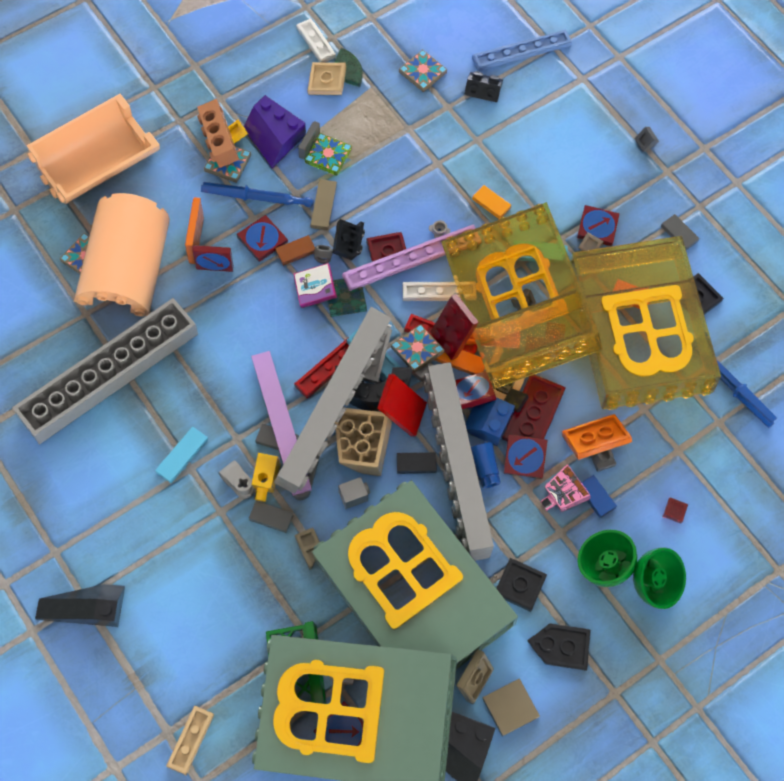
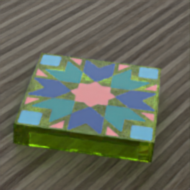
M320 133L309 151L305 163L337 176L352 150V145Z

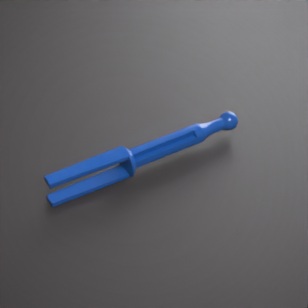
M203 182V185H201V192L240 198L243 201L251 199L286 205L301 204L305 207H311L314 203L310 197L298 198L286 193L252 189L247 185L242 187Z
M694 339L691 344L692 350L701 357L703 363L733 391V397L738 398L756 417L770 428L777 417L747 388V384H741L712 354L704 351L699 346L698 341Z

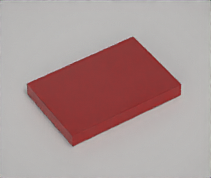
M389 374L377 409L408 435L416 436L427 402L395 374Z

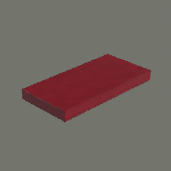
M530 373L523 389V393H526L529 398L520 413L513 412L502 440L508 442L509 434L544 439L566 387Z

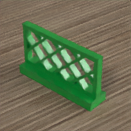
M311 621L305 622L304 625L266 631L267 643L269 639L271 640V635L286 636L284 634L289 633L288 637H292L295 632L302 630L304 638L319 640L317 625ZM308 674L309 679L304 686L296 681L295 684L302 688L297 694L298 698L306 691L311 695L312 703L327 704L323 675Z

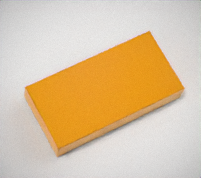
M485 185L472 197V200L499 220L511 209L510 203Z

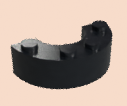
M393 367L391 374H395L407 386H410L412 368ZM387 380L378 384L361 381L357 389L353 388L356 392L349 403L362 410L379 411L377 408Z

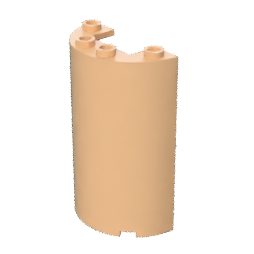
M118 94L28 144L29 153H27V156L38 167L42 174L40 178L44 185L50 186L51 189L49 190L55 199L58 198L61 203L67 204L160 150V144L150 132L146 134L132 117L130 105L121 94Z
M126 193L112 194L109 198L104 196L98 201L74 302L80 305H93V297L101 301L110 300L121 305L130 304V313H134L136 316L143 317L150 314L170 221L169 215L164 208L160 210L156 207L157 203L141 196Z

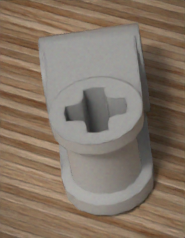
M235 460L218 472L222 480L240 498L248 499L253 495L254 488L251 478Z

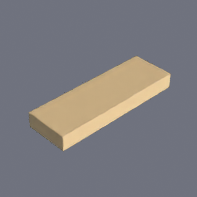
M194 705L166 767L187 776L214 717L213 713Z

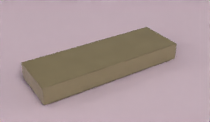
M319 179L310 224L311 228L329 229L337 188L336 181Z

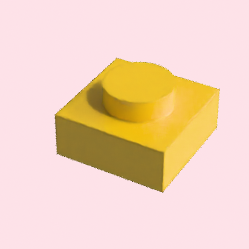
M239 119L228 126L234 144L248 134Z

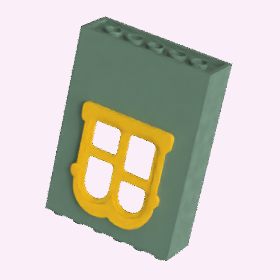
M412 480L408 483L403 482L396 488L397 491L393 494L388 493L383 496L379 504L369 506L361 517L351 519L347 523V527L342 530H336L326 542L321 541L315 545L312 554L318 566L377 646L452 654L457 656V670L474 656L477 649L482 651L515 626L518 616ZM396 526L408 527L424 547L421 553L408 562H403L388 542L389 531ZM375 545L386 553L390 562L376 573L370 575L362 566L360 555L366 547ZM427 558H432L442 570L444 576L429 588L423 589L411 571ZM393 570H398L416 593V597L399 610H396L377 585L379 580Z
M271 635V640L269 639L267 643L269 657L264 665L266 680L261 688L263 702L258 710L260 725L255 733L257 748L252 755V764H254L255 770L340 781H445L457 656L446 653ZM304 674L333 677L331 702L329 704H321L300 700L295 693L297 679ZM345 678L361 679L368 682L367 699L364 708L341 705L342 683ZM299 711H310L318 714L316 738L312 741L296 738L290 730L291 718ZM330 714L360 717L364 720L362 742L359 746L328 743L325 740L327 718Z

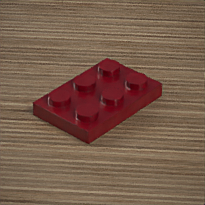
M455 294L448 300L430 333L449 358L453 360L459 356L479 322L460 297Z

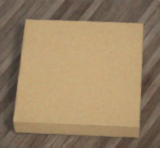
M312 62L308 94L342 95L346 63Z

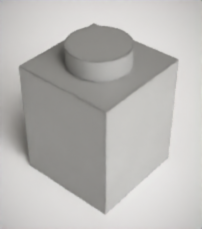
M361 477L338 485L339 494L345 509L368 501L370 490L367 483H363Z

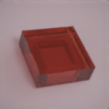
M669 497L662 517L681 524L688 504Z

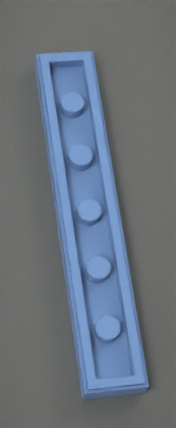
M562 30L472 55V59L477 70L481 71L570 47L572 41L567 31Z

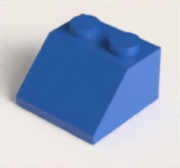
M496 398L497 400L474 406L465 425L468 434L498 446L512 417L515 405Z

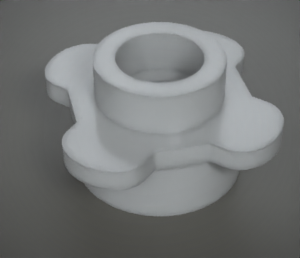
M442 220L436 221L433 225L429 226V231L434 234V238L450 233L447 224Z

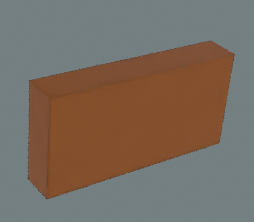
M309 235L277 247L275 251L284 266L314 254L315 246Z

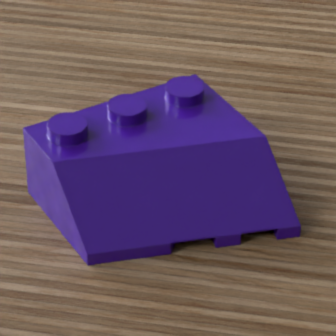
M266 95L253 106L244 125L248 137L258 147L271 169L306 135L305 122Z

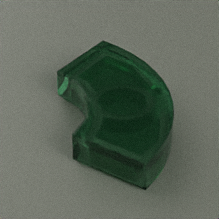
M341 48L335 63H346L344 82L360 87L363 76L361 64L355 55Z

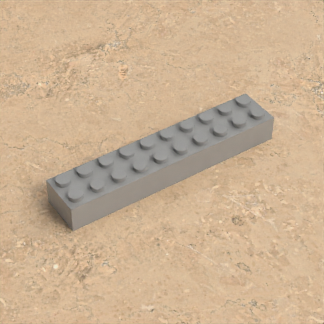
M172 298L12 408L40 445L197 336L196 324L176 300Z
M370 307L274 481L275 484L294 494L297 490L302 491L309 479V476L306 475L307 472L311 474L319 460L315 457L317 455L320 457L328 444L325 439L329 440L337 427L335 422L338 423L347 409L344 405L348 406L356 392L353 388L357 389L365 376L363 373H366L374 359L373 357L392 325L388 323L391 317Z
M450 362L428 366L427 373L424 374L425 382H423L425 393L429 395L427 404L428 409L432 410L433 413L431 422L433 428L436 427L437 434H435L437 446L440 445L441 448L439 458L441 464L444 463L445 470H443L444 480L449 483L447 493L449 500L453 501V507H451L453 519L457 518L456 534L457 537H461L462 545L474 561L487 559L491 556L494 544L452 365Z

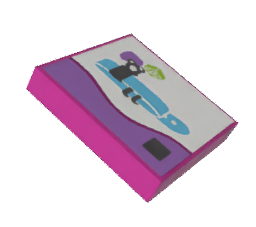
M329 263L294 273L301 308L337 298Z

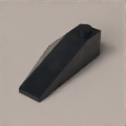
M102 584L39 598L35 619L118 627L125 586Z

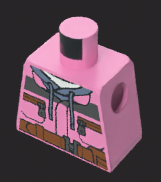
M566 465L545 486L549 495L540 502L546 511L557 505L561 512H564L589 500L591 497L569 465Z

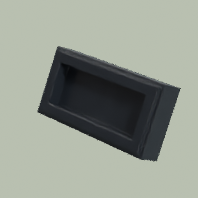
M436 452L397 453V474L437 472Z

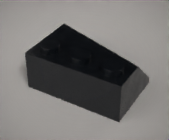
M455 712L451 713L446 772L456 781H478L496 728Z

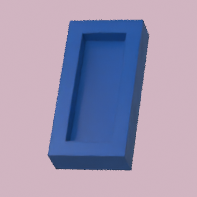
M594 475L581 482L591 497L587 502L599 518L616 509L617 505Z

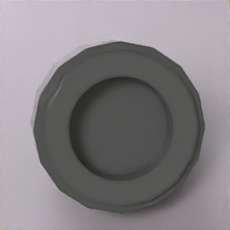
M317 245L314 249L315 260L322 264L329 263L333 249L326 245Z

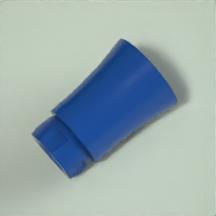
M487 442L471 447L477 476L481 481L482 487L487 489L499 485L501 481L493 443Z

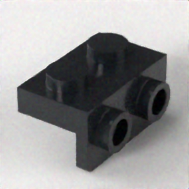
M478 71L470 72L464 94L470 97L498 102L503 79L496 75H483V73Z
M340 219L336 226L332 253L349 260H353L357 255H360L363 249L361 242L365 234L364 222L360 221L355 225Z

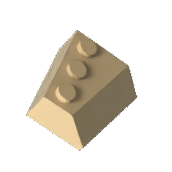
M347 408L338 423L335 422L337 424L335 430L339 463L361 474L381 476L392 421L382 412Z

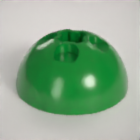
M603 530L593 534L582 544L577 562L580 572L588 581L601 587H614L624 583L631 577L637 565L638 555L633 540L627 534L618 530Z
M655 548L640 557L633 572V584L638 596L648 605L658 609L670 608L680 600L686 585V570L681 557L670 548Z

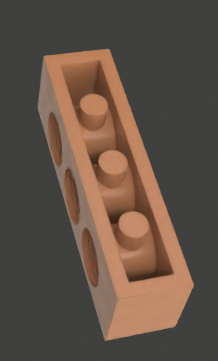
M217 99L198 106L199 114L197 117L200 124H203L201 130L204 136L207 137L205 142L208 149L212 151L209 154L213 163L217 162L221 168L240 160L224 112Z

